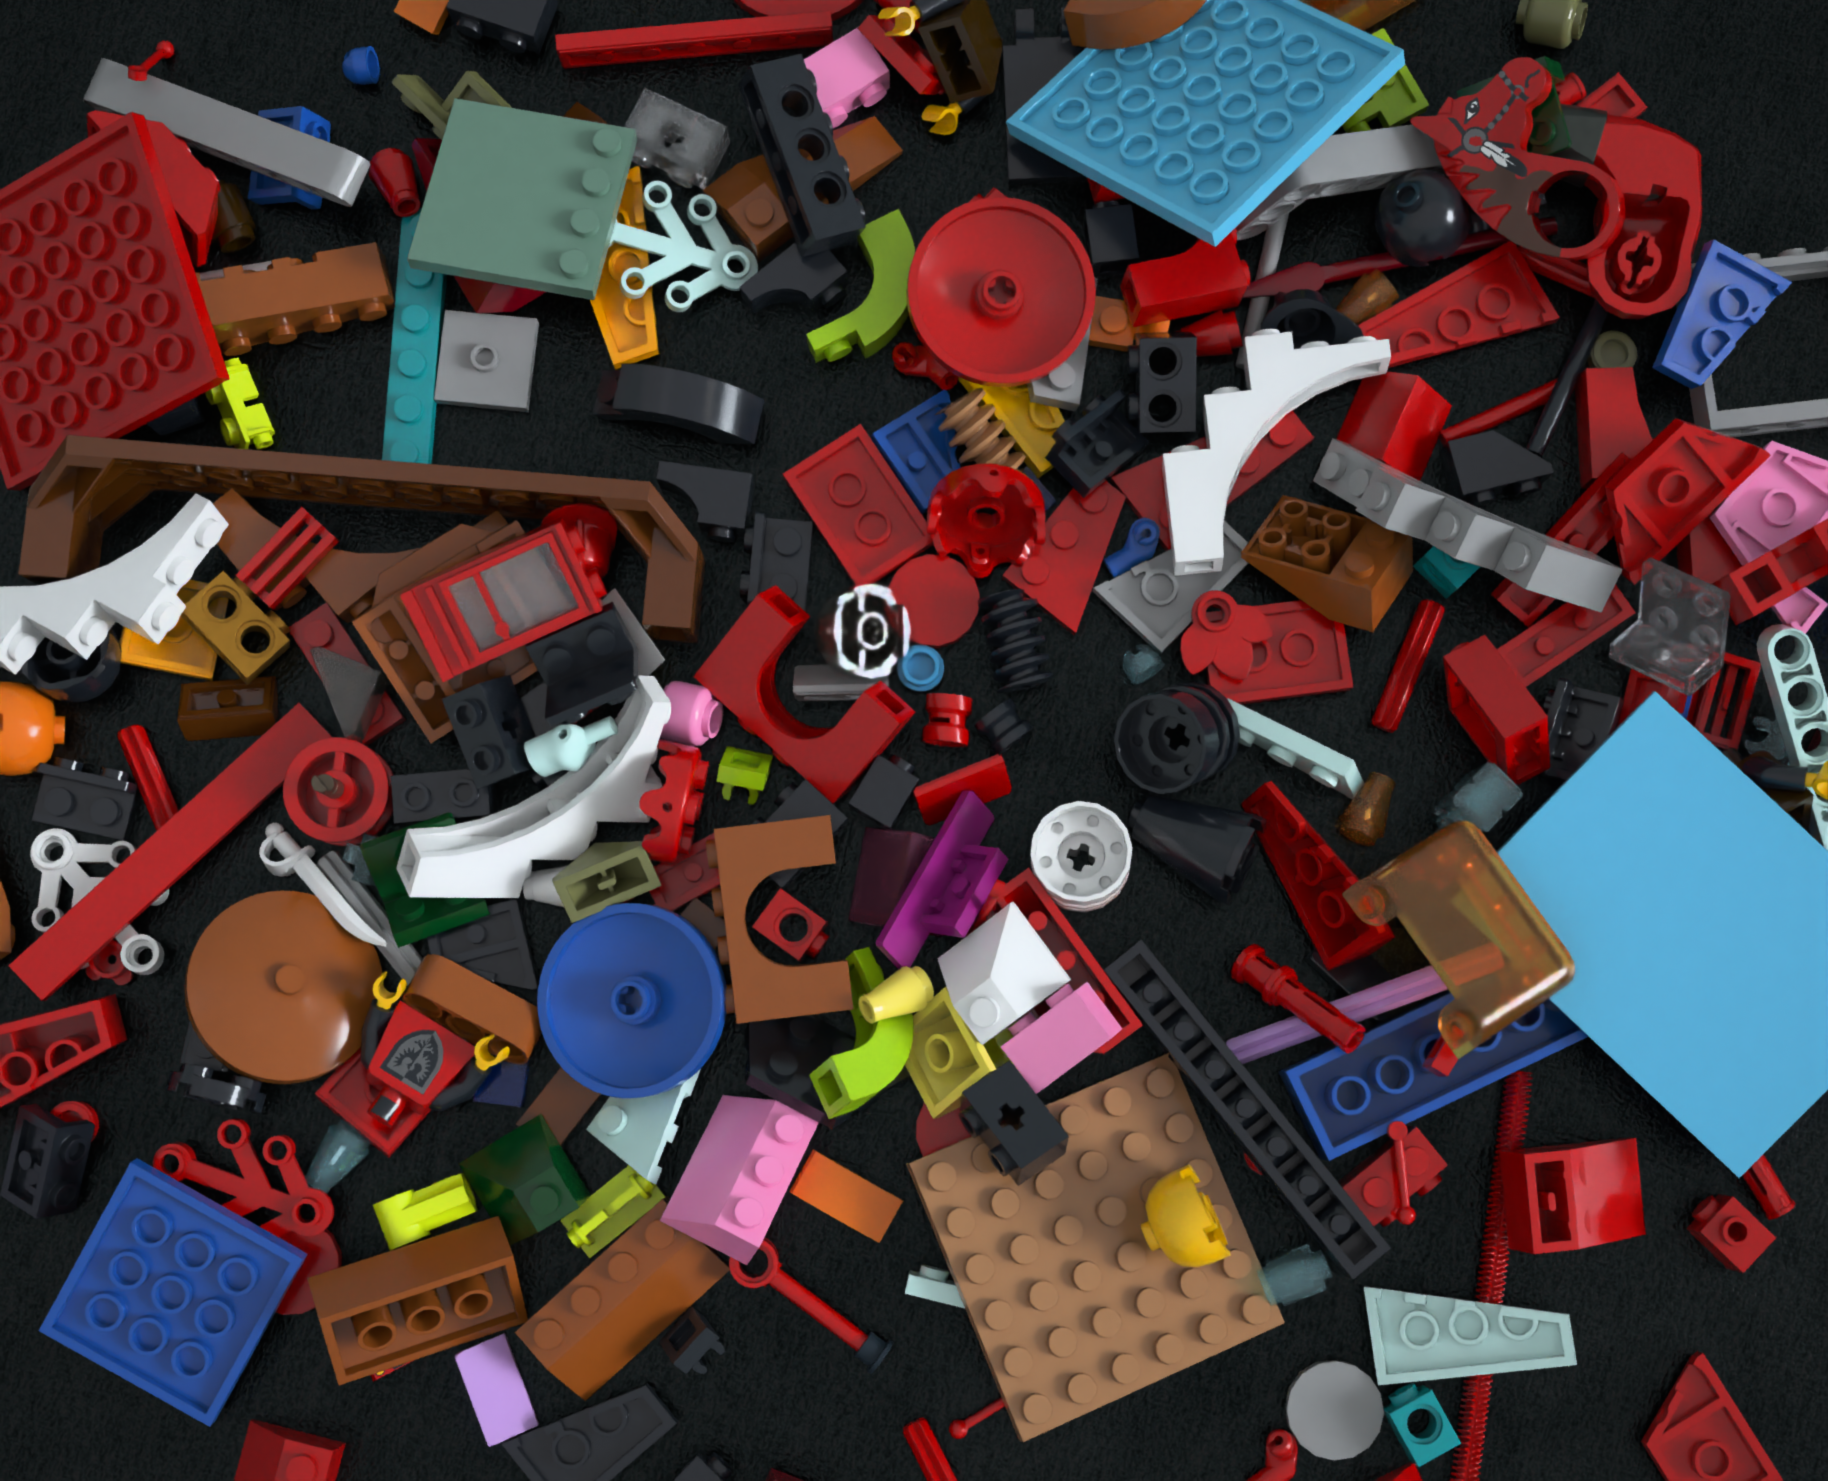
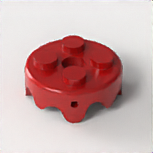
M994 463L964 466L950 472L932 490L928 501L927 534L931 535L935 549L940 556L944 557L948 553L956 554L962 558L967 571L973 577L984 578L1000 563L1022 564L1027 559L1034 543L1044 545L1046 535L1045 502L1040 489L1034 481L1018 470ZM988 507L993 508L998 512L993 515H990L988 513H977L975 511L980 508Z
M659 739L657 748L669 752L667 756H663L659 760V770L665 776L666 782L662 784L660 789L645 792L640 798L639 806L644 814L658 821L660 825L651 829L650 834L643 837L642 847L647 851L650 860L675 864L680 854L689 856L695 828L688 825H694L695 820H699L705 793L696 791V789H704L709 761L701 760V751L695 746Z

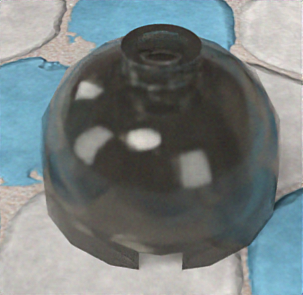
M867 583L839 589L825 601L816 617L814 630L816 645L827 664L840 674L861 679H874L886 676L894 670L890 668L895 665L897 659L904 658L907 653L911 635L908 612L903 604H897L894 597L889 594L894 592L888 587Z

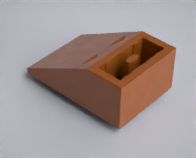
M1286 495L1281 497L1241 552L1242 559L1329 620L1369 632L1375 630L1413 573L1412 536L1386 529L1369 518Z

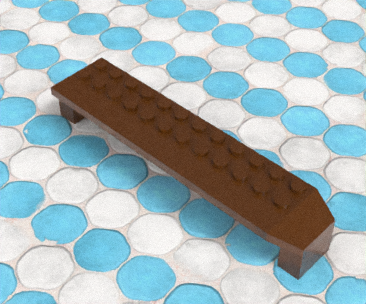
M67 435L29 489L18 574L37 585L71 579L99 568L103 532L154 490L224 495L233 488L242 497L487 517L498 511L503 518L543 521L548 513L564 505L577 503L597 505L610 512L616 519L617 529L648 564L642 625L651 640L698 644L706 561L698 542L650 481Z

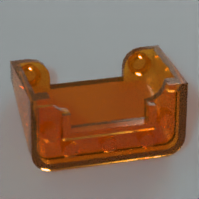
M1457 820L1441 828L1365 876L1342 893L1355 914L1369 925L1380 926L1397 916L1451 992L1455 1000L1441 1010L1438 1026L1443 1039L1457 1059H1460L1561 991L1574 978V961L1566 947L1482 831L1469 821Z

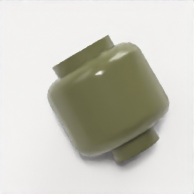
M1520 0L1516 24L1523 25L1524 38L1528 43L1564 49L1573 39H1580L1586 22L1588 3L1582 2V0Z

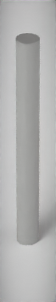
M1289 213L1266 230L1255 281L1276 273ZM1270 297L1250 299L1242 334L1243 345L1245 337L1252 336L1254 332L1260 330L1261 322L1266 316ZM1240 347L1235 366L1244 370L1243 347Z

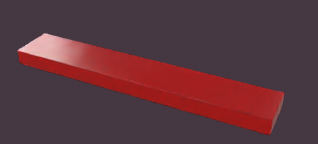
M831 11L557 34L555 38L556 50L562 67L577 68L827 46L833 42Z

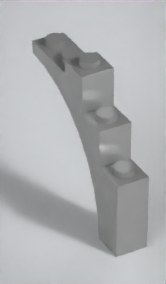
M1332 438L1313 480L1357 507V512L1386 529L1425 540L1455 559L1493 570L1526 590L1591 610L1602 612L1623 570L1591 551L1533 531L1464 502L1398 471L1346 442Z

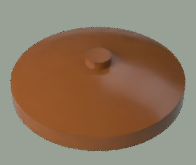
M297 891L260 893L231 905L220 913L202 933L190 956L186 970L184 992L186 1008L193 1029L200 1041L218 1061L229 1069L247 1078L266 1083H301L316 1079L337 1069L361 1047V1029L371 1002L376 998L373 993V984L382 974V968L374 945L355 937L345 930L315 895Z

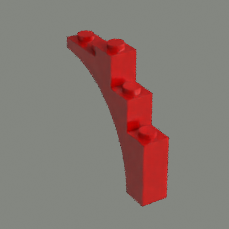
M1633 367L1586 368L1576 383L1575 398L1581 489H1588L1621 452L1633 459L1653 440L1638 402ZM1715 510L1677 544L1680 596H1696V602L1698 603L1720 602L1721 600L1711 584L1742 567V564L1709 518Z

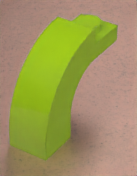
M899 209L866 224V228L857 237L858 245L873 273L872 288L864 302L854 311L806 334L808 348L816 363L825 358L828 362L838 360L849 354L853 349L852 345L858 343L866 359L885 347L905 323L909 315L906 297L907 278L915 254V246L908 226Z
M870 947L855 950L846 958L848 960L853 1009L850 1011L856 1027L853 1050L829 1057L809 1075L828 1119L856 1110L891 1083L904 1067L913 1042L912 1013L882 1019L873 1024L867 1022L861 1014L858 1004L859 998L872 991L884 981L883 971L876 963Z

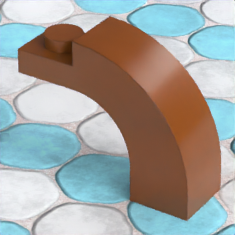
M1069 0L1063 12L1073 46L1094 49H1120L1144 44L1174 31L1194 16L1206 0Z

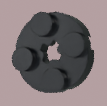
M188 1063L181 1065L179 1072L170 1071L165 1088L167 1092L175 1093L178 1085L186 1087L183 1095L186 1098L237 1110L238 1107L244 1108L245 1102L251 1103L249 1113L261 1114L266 1094L259 1092L262 1084L260 1081L233 1075V1077L228 1078V1082L211 1079L214 1070Z

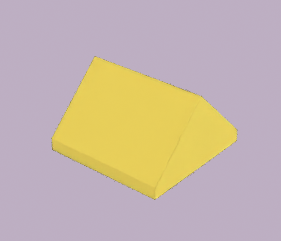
M944 987L935 995L933 1000L927 1003L923 1011L916 1012L913 1015V1042L905 1063L933 1119L940 1118L961 1106L962 1092L996 1070L984 1045L980 1044L953 1007L947 987Z

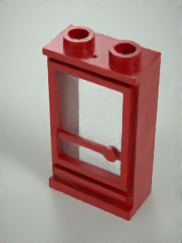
M560 517L411 584L402 590L400 597L442 682L450 680L458 674L591 614L602 611L603 602L601 597L607 595V591L596 568L588 571L580 556L587 549L575 524L567 527L563 517Z

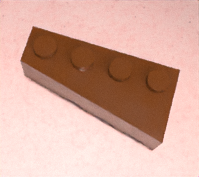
M374 242L315 252L312 256L313 262L304 263L303 260L298 258H279L271 260L267 270H243L242 265L223 268L224 277L201 281L199 272L195 273L221 353L227 356L242 355L251 351V346L268 341L271 344H284L297 338L296 334L311 330L318 333L331 332L339 329L342 326V322L357 318L361 321H373L386 316L387 311L395 307V294L383 252L377 243Z

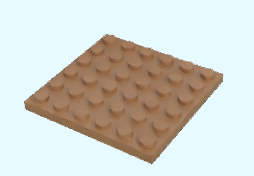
M1169 1053L1046 1104L1047 1109L1069 1136L1066 1153L1019 1186L1009 1174L1002 1176L997 1171L988 1155L990 1149L980 1136L976 1138L968 1137L906 1164L1012 1425L1021 1442L1034 1438L1285 1323L1180 1073L1168 1057ZM1005 1122L1001 1123L1002 1128L1008 1126ZM1016 1123L1012 1127L1017 1131L1019 1125ZM1188 1164L1192 1166L1201 1181L1195 1184L1198 1193L1202 1192L1204 1196L1208 1195L1227 1239L1228 1245L1225 1247L1230 1251L1231 1255L1202 1267H1183L1170 1261L1161 1248L1152 1251L1141 1229V1224L1148 1221L1145 1204L1149 1191L1158 1180Z

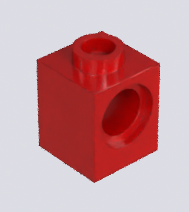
M781 888L752 926L757 932L800 963L806 955L814 959L830 937L823 932L828 926L827 921ZM793 915L803 917L808 924L807 934L803 939L796 942L784 939L781 933L782 923L786 918Z

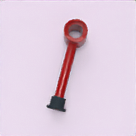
M764 1237L759 1247L768 1258V1266L763 1272L750 1274L742 1268L739 1261L730 1257V1272L739 1284L748 1288L762 1286L765 1288L769 1284L856 1351L854 1356L868 1366L867 1372L869 1374L876 1370L891 1349L893 1341L889 1339L887 1342H884L873 1332L867 1335L781 1270L782 1263L779 1262L778 1251L768 1238Z

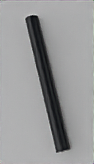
M1596 299L1525 448L1541 458L1609 315V312Z

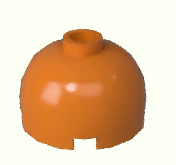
M0 681V775L15 776L29 774L36 771L39 763L46 764L51 759L54 744H64L65 716H55L53 700L40 692L34 685L16 681Z

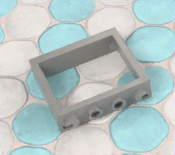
M1828 247L1824 248L1823 252L1807 253L1805 248H1794L1780 252L1777 255L1778 257L1761 259L1759 253L1744 254L1745 257L1789 281L1828 277ZM1696 263L1691 264V274ZM1680 300L1676 303V308L1678 307ZM1712 374L1701 386L1694 389L1689 388L1695 425L1730 437L1828 427V398L1717 411Z

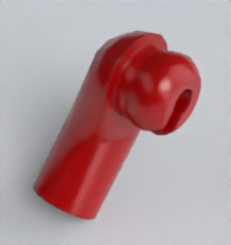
M902 342L896 345L892 351L894 366L905 375L930 378L942 390H950L958 382L959 377L941 366L927 352L924 346H914L910 342Z
M1283 1429L1272 1431L1266 1439L1265 1467L1246 1481L1291 1480L1296 1473L1298 1445L1295 1437Z

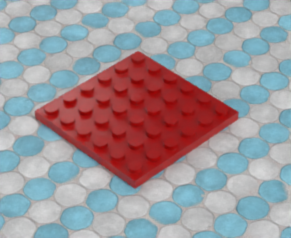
M128 113L0 190V469L7 490L21 491L35 482L67 435L118 439L230 379L145 117L141 114Z

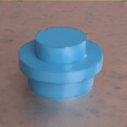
M914 645L901 654L897 664V672L900 681L905 687L915 692H926L935 688L940 683L944 674V663L942 657L934 648L927 645Z

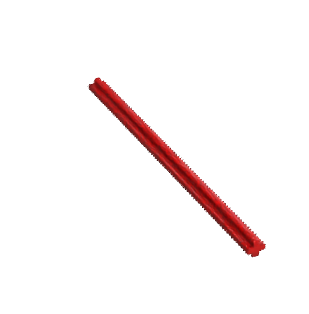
M1516 1071L1507 1075L1509 1078L1504 1079L1508 1084L1503 1086L1507 1089L1503 1091V1094L1507 1096L1502 1097L1506 1102L1501 1103L1505 1108L1500 1109V1111L1505 1114L1499 1116L1504 1120L1499 1121L1503 1126L1498 1127L1503 1132L1497 1133L1502 1138L1496 1139L1501 1144L1495 1145L1500 1150L1495 1151L1499 1156L1494 1157V1159L1499 1162L1493 1163L1498 1168L1492 1169L1497 1174L1491 1175L1496 1180L1490 1182L1495 1185L1490 1187V1189L1495 1192L1489 1193L1494 1198L1488 1199L1493 1204L1487 1205L1492 1210L1486 1212L1491 1215L1486 1217V1219L1491 1222L1485 1223L1490 1228L1484 1229L1489 1234L1483 1235L1488 1240L1482 1241V1243L1487 1245L1482 1247V1249L1487 1252L1481 1253L1486 1258L1480 1259L1485 1264L1479 1265L1484 1270L1478 1271L1479 1274L1483 1275L1477 1278L1482 1281L1477 1283L1478 1286L1482 1287L1476 1289L1477 1292L1481 1293L1480 1295H1475L1476 1298L1480 1299L1478 1302L1503 1303L1500 1297L1504 1296L1501 1291L1505 1290L1502 1285L1506 1284V1282L1502 1279L1507 1278L1503 1273L1507 1272L1504 1267L1508 1266L1505 1261L1509 1260L1506 1255L1510 1254V1252L1507 1250L1508 1237L1499 1151L1522 1149L1519 1146L1525 1144L1519 1140L1525 1139L1520 1134L1526 1133L1521 1128L1527 1127L1522 1122L1528 1121L1523 1116L1529 1114L1524 1111L1529 1109L1524 1104L1530 1103V1101L1525 1099L1531 1097V1095L1526 1093L1532 1091V1089L1527 1087L1533 1084L1528 1082V1080L1533 1079V1077L1528 1075L1533 1074L1530 1072ZM1494 1374L1466 1376L1469 1380L1463 1381L1469 1385L1463 1386V1389L1468 1390V1392H1462V1395L1467 1398H1461V1401L1466 1404L1460 1405L1465 1411H1459L1464 1417H1459L1458 1419L1464 1422L1458 1423L1463 1429H1457L1458 1432L1462 1433V1435H1457L1461 1439V1444L1459 1448H1454V1450L1459 1451V1454H1454L1453 1456L1459 1459L1453 1460L1458 1466H1452L1457 1472H1451L1452 1475L1456 1476L1455 1479L1450 1478L1451 1481H1479L1480 1479L1477 1475L1480 1474L1478 1469L1481 1468L1479 1463L1482 1462L1480 1457L1483 1456L1481 1450L1484 1449L1481 1444L1485 1442L1482 1440L1485 1437L1483 1432L1486 1431L1484 1426L1487 1425L1485 1420L1488 1419V1416L1485 1415L1489 1412L1486 1407H1489L1487 1401L1490 1400L1488 1395L1491 1394L1489 1389L1492 1388L1490 1383L1493 1382L1490 1378Z

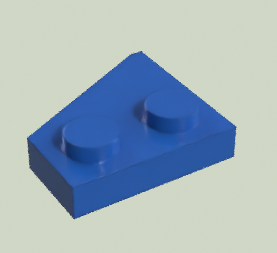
M947 390L939 392L871 435V440L922 515L928 511V501L937 483L950 472L960 468L955 452L957 447L951 448L948 444L955 435V429L940 432L938 427L947 416L945 413L935 415L951 403Z

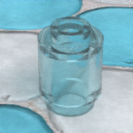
M1309 1244L1266 1260L1267 1266L1256 1270L1271 1306L1282 1302L1285 1307L1328 1290L1324 1280L1333 1277L1322 1250L1312 1252Z

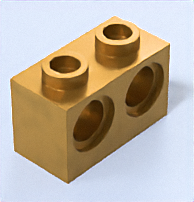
M222 571L185 604L186 608L182 612L181 617L248 685L290 648V640L285 636L290 632V629L274 611L270 610L264 614L253 602L257 595L237 576L232 580ZM220 597L229 598L236 605L234 614L225 619L214 617L208 610L211 602ZM255 631L261 632L268 637L270 641L269 646L261 653H250L241 644L245 635Z

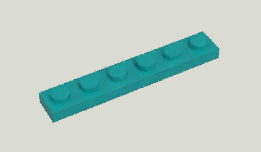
M419 208L415 214L402 217L382 460L432 464L437 406L434 396L443 330L447 274L410 268L407 257L422 208Z

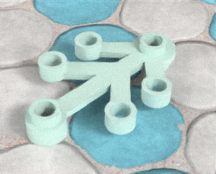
M662 181L650 182L645 187L642 201L649 211L654 212L668 237L618 223L616 219L609 247L614 243H618L663 257L643 269L633 267L623 273L620 280V290L627 298H641L646 293L647 288L690 265L709 270L689 283L675 281L667 288L665 293L666 305L672 311L683 312L691 306L694 300L720 286L731 291H740L739 287L758 272L756 257L748 248L730 242L715 216L717 210L716 203L713 198L706 194H698L691 199L687 208V215L692 223L701 226L713 251L696 246L670 202L672 198L670 187ZM658 190L664 194L665 201L655 203L649 198V193ZM699 203L704 204L709 208L710 214L704 217L699 216L695 213L694 206ZM730 260L740 261L743 265V271L740 273L730 271L727 262ZM637 277L642 281L643 287L639 290H632L627 286L626 279ZM674 290H682L686 293L688 300L685 303H677L672 299L671 293Z

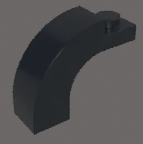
M622 364L621 370L602 371L593 415L604 420H641L669 424L694 431L721 444H755L764 399L734 385L686 371L643 364Z

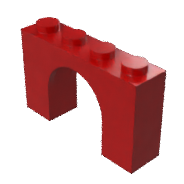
M1087 177L1095 204L1125 198ZM1236 228L1216 247L1196 237V244L1184 253L1128 265L1120 288L1132 327L1239 306L1247 287L1250 286V271L1247 262L1244 259L1240 260L1236 249Z
M775 585L757 594L693 677L715 696L716 701H720L738 717L739 724L746 731L758 735L772 748L774 756L781 763L793 767L824 797L834 804L855 786L873 764L877 755H880L916 712L880 680L861 694L836 726L827 728L812 727L795 719L785 709L778 697L775 687V668L784 649L811 616Z

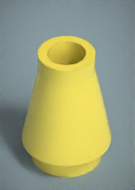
M903 966L872 991L859 998L858 1004L861 1014L867 1022L873 1024L882 1019L923 1011L927 1003L933 1000V986L922 968L918 966L912 968Z

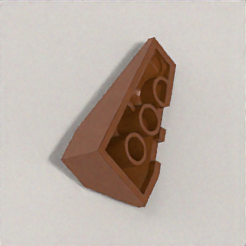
M875 116L833 130V140L839 155L845 158L849 168V183L852 191L856 190L903 154V150ZM798 149L805 159L813 161L807 151ZM764 154L738 163L702 190L703 194L713 198L718 213L743 244L754 254L758 262H761L794 237ZM814 192L819 201L829 204L828 199L822 193Z

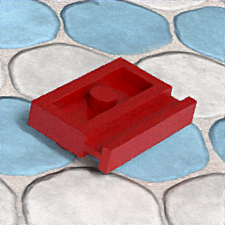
M868 15L857 29L919 94L936 95L939 93L943 95L946 91L928 51L923 49L910 34L906 36H885L886 32L894 29V17L879 19L877 15Z

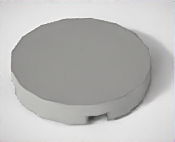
M1337 1360L1315 1362L1300 1371L1288 1388L1285 1407L1287 1425L1297 1442L1315 1456L1334 1461L1353 1458L1369 1448L1380 1432L1384 1416L1381 1393L1371 1377L1351 1363Z

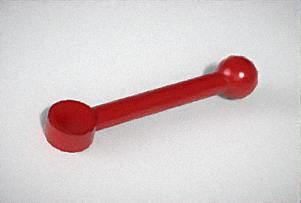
M167 40L160 41L156 46V51L140 65L128 67V78L134 81L147 80V71L162 58L168 59L173 56L175 50L172 43Z
M999 879L996 880L966 936L985 923L1006 884Z
M1393 1121L1387 1127V1134L1394 1142L1400 1199V1208L1396 1216L1401 1224L1409 1225L1414 1222L1416 1213L1410 1206L1403 1139L1408 1134V1129L1403 1122Z
M1002 1398L997 1399L965 1420H954L949 1426L950 1435L955 1439L964 1438L969 1428L1005 1407Z

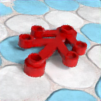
M239 1118L223 1122L218 1128L217 1138L223 1147L231 1149L243 1177L198 1161L194 1150L183 1142H173L164 1145L154 1155L153 1167L175 1180L189 1179L236 1196L237 1198L222 1204V1206L241 1217L261 1207L283 1213L259 1226L277 1237L290 1231L305 1237L316 1236L325 1231L333 1220L334 1206L331 1198L323 1190L309 1187L295 1157V1143L287 1135L281 1134L269 1138L264 1143L263 1156L268 1163L278 1165L289 1193L271 1187L249 1139L251 1134L250 1127L247 1122ZM231 1124L238 1126L241 1130V1138L237 1143L230 1141L227 1137V1129ZM276 1141L283 1142L287 1148V1153L283 1159L275 1157L272 1153V1146ZM169 1154L176 1156L179 1161V1167L175 1172H171L165 1167V1158ZM303 1204H310L314 1207L316 1214L312 1221H306L302 1218L300 1209Z

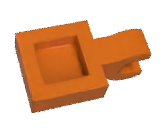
M1095 296V307L1088 345L1127 352L1128 345H1133L1134 340H1136V333L1168 332L1170 320L1132 327L1124 300Z

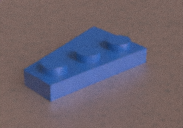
M1714 239L1704 243L1691 274L1687 293L1680 300L1652 368L1690 389L1701 386L1736 347L1735 343L1751 325L1759 321L1766 313L1765 309L1776 296L1782 294L1792 282Z

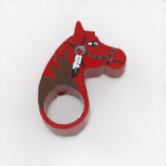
M1529 57L1515 58L1507 62L1498 74L1478 93L1462 96L1455 100L1448 97L1436 116H1416L1410 119L1413 126L1433 138L1437 156L1445 173L1470 207L1490 227L1513 243L1542 255L1566 260H1583L1603 252L1619 235L1625 219V200L1619 185L1608 173L1587 162L1527 151V144L1533 129L1532 110L1547 99L1552 88L1550 72L1536 60ZM1574 174L1593 176L1603 185L1609 198L1610 211L1607 223L1601 233L1591 242L1577 248H1560L1545 236L1540 226L1539 218L1535 217V212L1539 213L1542 200L1538 197L1540 194H1545L1552 184L1563 177Z

